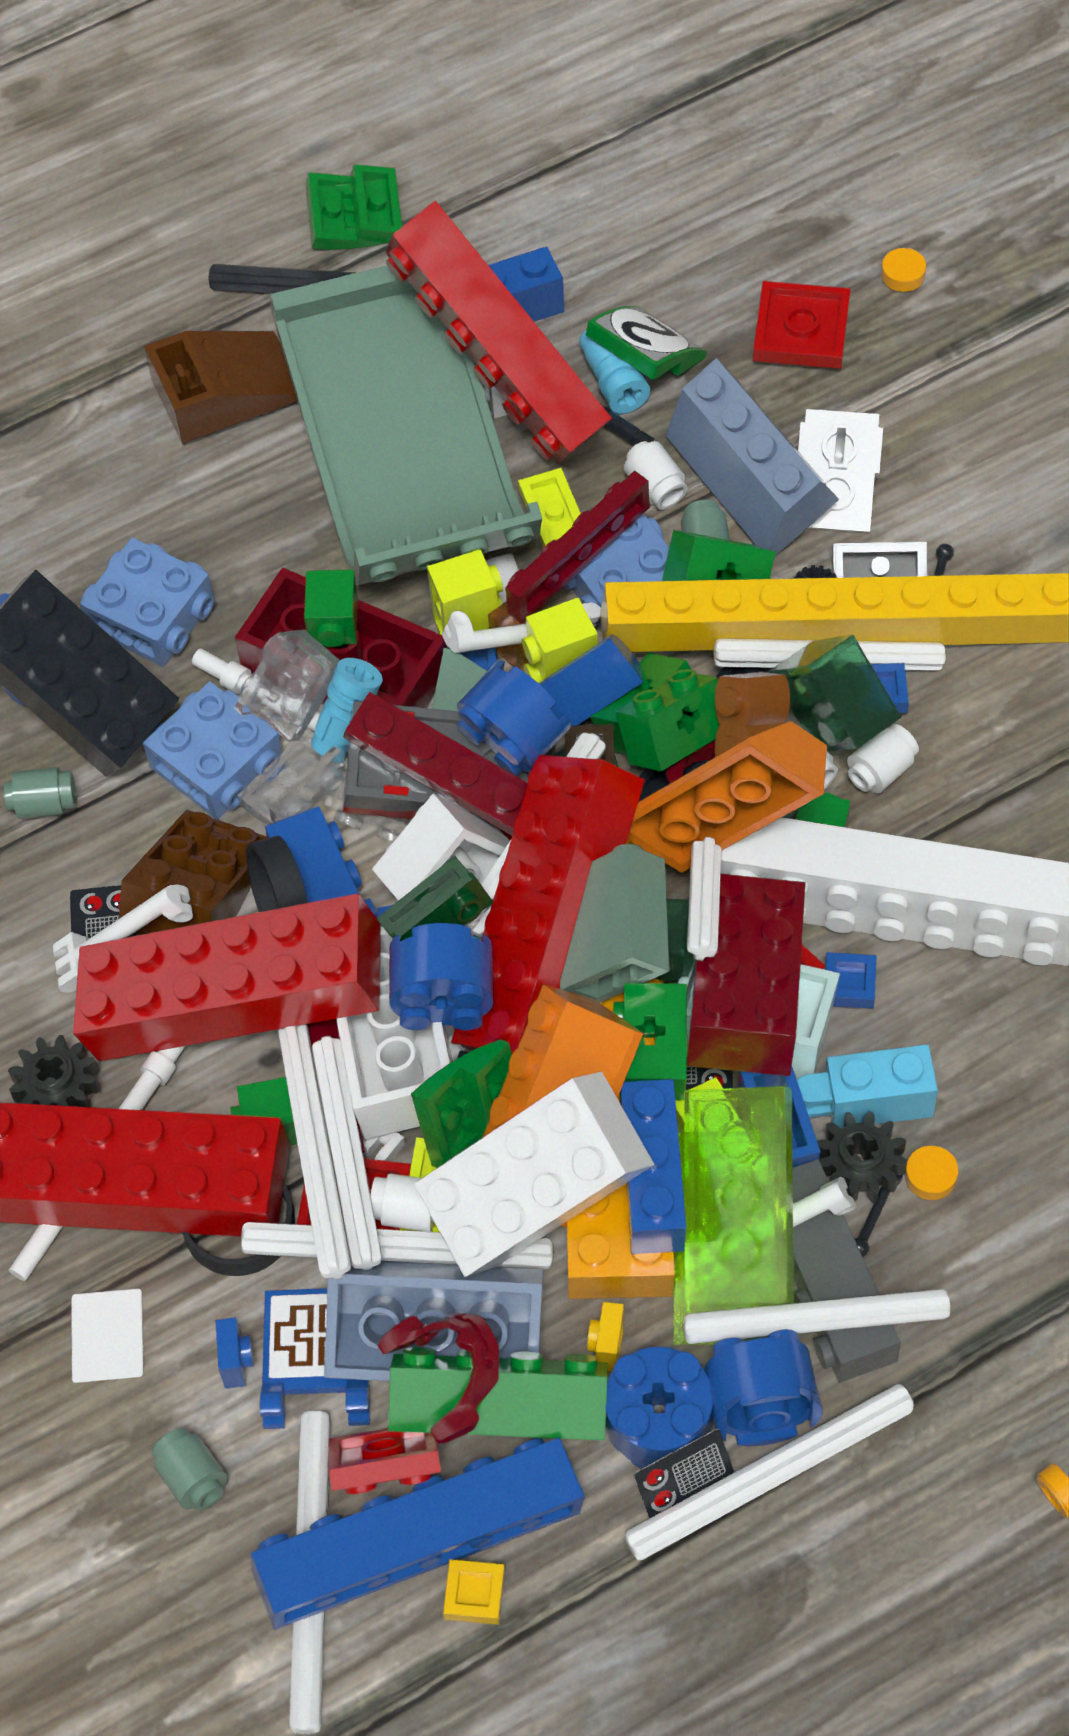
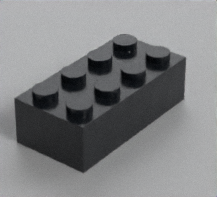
M35 569L25 577L0 605V684L105 777L121 769L180 698L38 570Z

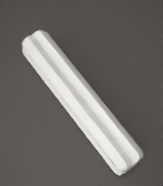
M705 837L704 841H695L691 848L687 950L693 953V958L698 961H703L705 957H714L718 950L721 847L715 844V839L711 837Z

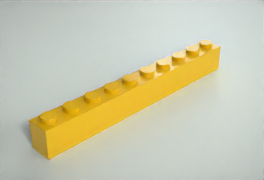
M1069 573L605 582L600 610L602 638L604 640L613 634L631 652L714 650L716 640L719 638L939 642L943 645L1069 642Z

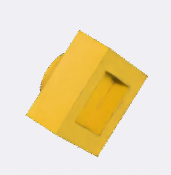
M603 1302L600 1320L591 1319L587 1351L596 1352L597 1362L608 1363L607 1372L612 1373L621 1354L625 1326L624 1304Z
M449 1560L443 1610L444 1620L499 1625L505 1578L504 1564Z

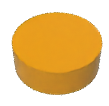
M898 248L890 251L884 257L881 276L883 282L889 288L899 292L913 291L920 287L925 280L926 261L919 252L909 248Z
M924 1146L911 1154L907 1161L905 1179L909 1189L916 1196L926 1200H939L948 1196L955 1188L958 1177V1164L949 1151L938 1146Z
M1051 1463L1036 1475V1481L1055 1510L1065 1519H1069V1478L1056 1464Z

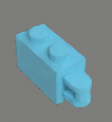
M929 1045L827 1057L826 1071L824 1073L804 1075L797 1080L809 1118L830 1115L831 1123L838 1125L840 1129L844 1128L845 1113L850 1112L855 1117L856 1123H864V1117L869 1111L874 1114V1124L934 1117L938 1089Z

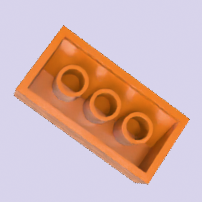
M792 721L754 735L638 802L628 840L642 847L645 851L664 858L666 864L682 873L691 868V848L695 841H704L705 837L714 838L715 844L719 845L722 851L823 795L827 745Z
M543 984L538 999L529 1010L527 1027L519 1047L510 1058L509 1072L499 1096L491 1106L490 1120L482 1138L575 1077L602 1072L615 1096L618 1098L643 1033L595 999ZM565 1222L561 1226L566 1227L567 1222Z

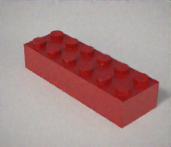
M436 200L392 235L385 252L389 256L386 264L400 282L403 283L408 280L419 293L415 296V299L421 309L430 318L437 316L448 329L444 332L448 342L458 353L467 352L476 364L473 371L478 379L489 390L493 387L497 389L506 400L502 403L505 412L517 425L523 422L534 435L530 439L531 443L544 459L549 460L552 457L559 464L612 419Z
M539 755L528 776V785L519 815L514 823V832L506 859L500 870L499 882L493 903L485 920L483 934L491 940L493 951V1006L488 1013L482 1016V1025L473 1030H459L455 1028L451 1043L473 1051L502 1039L509 1043L512 1054L519 1047L528 1024L529 1010L538 999L543 984L560 989V979L592 861L612 852L615 847L626 844L645 779L602 759Z
M358 893L79 947L73 1035L98 1061H105L379 1011L381 924Z
M0 1102V1223L169 1233L188 1232L189 1234L241 1237L243 1225L247 1222L278 1224L290 1143L281 1118Z

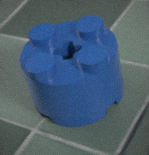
M497 660L457 703L458 714L462 718L457 727L474 744L479 745L483 741L487 746L489 745L496 753L494 756L496 763L504 770L517 776L521 771L530 772L539 755H546L571 728V723L566 714L560 720L557 719L551 711L557 702L533 678L516 666H513L509 672L504 671L505 661Z
M433 923L412 928V937L401 942L400 934L394 937L389 947V1004L392 1011L400 1016V1026L409 1030H422L428 1028L431 1023L441 1022L442 1026L452 1025L459 1030H473L482 1025V1016L488 1013L493 1006V951L491 940L483 934V941L471 937V928L450 923Z
M783 1329L775 1331L765 1338L748 1341L740 1338H727L713 1346L714 1356L707 1362L704 1371L710 1383L715 1429L720 1430L724 1441H726V1434L736 1436L737 1443L741 1446L770 1445L798 1436L796 1426L808 1419L811 1428L819 1422L823 1409L810 1353L806 1345L799 1341L797 1332Z
M650 1347L630 1355H625L616 1362L614 1370L607 1381L605 1405L606 1430L610 1442L615 1449L631 1460V1463L643 1469L712 1431L713 1400L709 1378L700 1366L698 1359L689 1352H681L667 1347ZM662 1405L665 1408V1412L660 1414L654 1413L653 1406Z

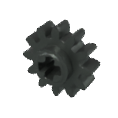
M59 1035L55 1040L54 1047H48L44 1039L39 1037L36 1040L38 1050L36 1053L31 1054L24 1049L18 1051L23 1067L14 1066L8 1070L12 1082L15 1083L9 1088L14 1102L21 1104L90 1107L85 1093L93 1094L99 1092L100 1087L97 1079L94 1077L99 1070L94 1057H87V1052L81 1042L74 1044L71 1049H68L64 1036Z
M870 1111L864 1117V1123H856L855 1117L850 1112L845 1113L843 1129L829 1122L826 1125L825 1133L827 1140L817 1141L821 1152L820 1158H822L819 1161L826 1177L832 1175L830 1182L838 1177H843L848 1186V1196H852L854 1202L857 1200L859 1192L866 1191L869 1200L876 1203L879 1186H882L889 1192H895L898 1181L896 1175L905 1174L907 1160L901 1156L905 1152L906 1140L904 1138H894L891 1140L894 1123L888 1121L878 1128L874 1126V1114Z

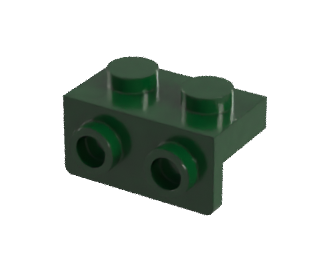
M454 856L376 919L392 939L400 934L401 942L412 937V928L420 925L450 923L464 926L475 920L493 901L474 874L469 872L458 858Z

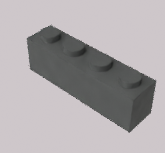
M819 1159L760 1179L759 1199L754 1201V1208L759 1221L819 1191L821 1186L829 1183ZM827 1210L775 1236L778 1245L774 1246L773 1249L780 1271L784 1276L791 1274L798 1291L793 1292L795 1303L879 1295L844 1215H834L830 1210ZM893 1324L817 1331L818 1337L814 1338L815 1350L824 1369L832 1367L838 1383L898 1362L901 1341Z

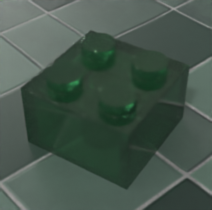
M853 634L812 641L769 671V673L786 675L790 690V708L797 718L799 726L826 744L827 751L858 749L902 718Z

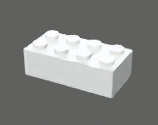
M382 926L380 937L379 1011L337 1019L352 1106L364 1139L419 1127L420 1124L411 1093L429 1077L453 1061L445 1025L442 1026L441 1022H435L422 1030L405 1029L400 1026V1016L392 1011L389 1004V947L392 938Z
M597 1072L570 1079L414 1185L464 1277L497 1267L654 1166V1163L604 1074Z

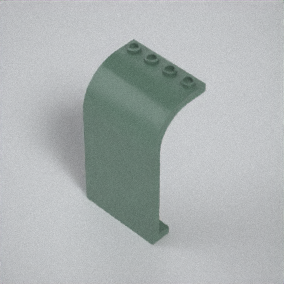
M387 265L270 294L271 313L334 528L348 570L354 569L357 586L371 582L387 581L398 575L417 570H427L429 565L479 549L485 554L506 547H517L539 538L542 524V516L537 502L529 503L527 513L524 514L518 501L482 383L473 371V368L476 366L475 362L466 351L460 354L451 346L444 335V332L448 330L437 316L430 318L421 309L415 299V296L419 293L408 280L403 283L400 282Z

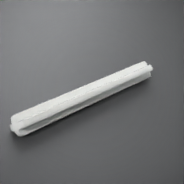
M306 1024L279 1029L278 1033L320 1274L324 1278L333 1277L335 1280L344 1278L346 1272L350 1271L351 1264L309 1030Z
M247 1222L243 1225L241 1249L245 1254L317 1258L312 1226ZM377 1229L382 1254L381 1261L458 1265L440 1232ZM540 1238L497 1267L548 1269L553 1259L551 1240Z
M896 1384L633 1527L625 1534L626 1543L631 1553L637 1560H643L905 1417L913 1411L914 1403L910 1394L903 1385Z
M306 1411L301 1415L296 1535L310 1531V1526L314 1522L328 1516V1442L331 1420L329 1414L325 1411ZM325 1611L293 1623L289 1725L292 1732L297 1734L318 1733L321 1729Z

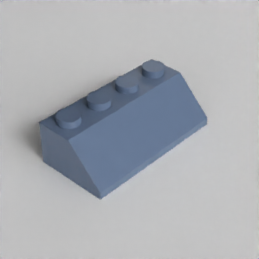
M717 358L682 388L665 436L756 546L776 551V556L839 500L738 379Z
M381 1261L379 1265L372 1267L371 1270H362L351 1265L350 1271L344 1274V1278L335 1280L333 1277L328 1278L324 1378L390 1381V1366L393 1355L403 1354V1350L406 1348H431L435 1350V1355L457 1356L458 1351L465 1350L459 1348L455 1342L458 1337L457 1332L447 1328L440 1331L424 1346H417L414 1343L400 1350L382 1354L378 1348V1342L390 1329L410 1316H416L423 1324H430L455 1312L478 1314L488 1324L497 1340L499 1358L511 1359V1354L515 1352L539 1353L543 1269L495 1267L464 1277L458 1265Z

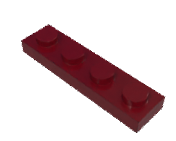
M633 471L622 482L614 483L606 492L604 499L590 511L582 512L576 518L572 527L558 540L550 541L533 563L526 569H520L515 572L505 587L508 614L520 624H523L526 621V616L534 614L650 508L649 480L638 472Z
M369 691L345 729L343 738L506 833L513 835L514 823L519 815L528 783Z

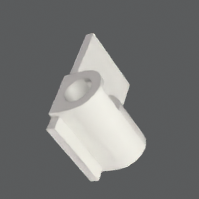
M806 409L805 422L800 423L798 451L839 498L832 507L807 529L870 533L874 477L879 478L883 436V428H879L880 414Z

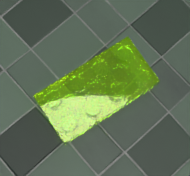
M779 1086L684 1090L685 1304L794 1303L792 1088Z

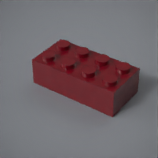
M283 567L235 636L240 664L250 669L251 673L322 704L329 698L327 688L338 662L344 658H356L370 663L381 673L383 681L377 693L378 697L392 705L425 708L436 690L443 649H448L442 635L361 600H358L357 644H342L337 647L309 645L305 624L306 577Z
M720 874L718 950L714 957H705L703 961L696 960L687 1066L790 1076L797 1031L806 882Z

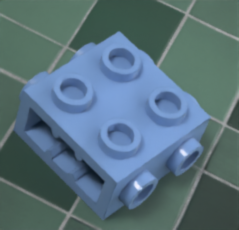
M643 514L563 588L567 591L572 589L582 604L595 603L601 608L605 582L662 581L669 546L664 541L663 533L656 520L652 517L647 518ZM600 616L599 620H598L596 623L598 624V626H599V627L601 628V630H602V626H601V616Z
M131 537L121 551L113 554L108 563L107 570L96 584H91L85 590L80 607L86 615L123 648L165 667L174 654H178L184 649L189 633L198 621L208 617L214 606L215 598L209 573L200 565L191 561L185 563L169 555L157 544H145Z
M211 681L198 692H193L187 696L180 709L166 722L159 723L143 742L149 767L217 820L226 811L238 807L245 799L247 792L259 780L271 776L283 759L279 740L280 732L274 723L265 716L256 717L246 709L244 702L238 695L231 690L222 691Z

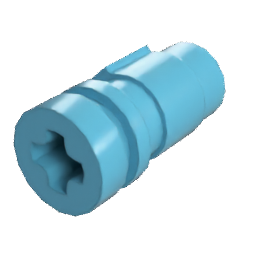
M585 330L579 339V345L585 354L586 361L598 379V387L613 412L619 414L629 413L641 407L650 395V386L639 370L586 336Z
M344 658L338 662L327 688L329 698L324 703L311 740V746L318 754L334 760L342 759L346 756L348 740L344 739L343 735L350 722L353 702H363L369 691L377 695L383 681L381 673L370 663L356 658Z

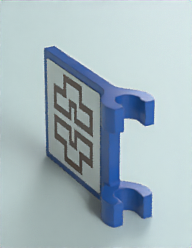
M328 1288L265 1291L263 1370L260 1392V1416H263V1429L285 1428V1396L291 1394L346 1393L348 1425H370L369 1380L324 1378Z

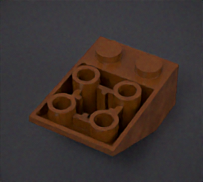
M184 331L144 346L151 380L182 444L298 402L281 344L274 331Z
M186 809L122 879L119 919L167 886L177 884L187 887L189 890L190 900L187 904H190L192 907L193 918L186 922H175L162 914L133 934L144 935L236 917L251 889L246 862L247 845L267 839V836L256 833L250 828L238 827L211 818L208 814Z

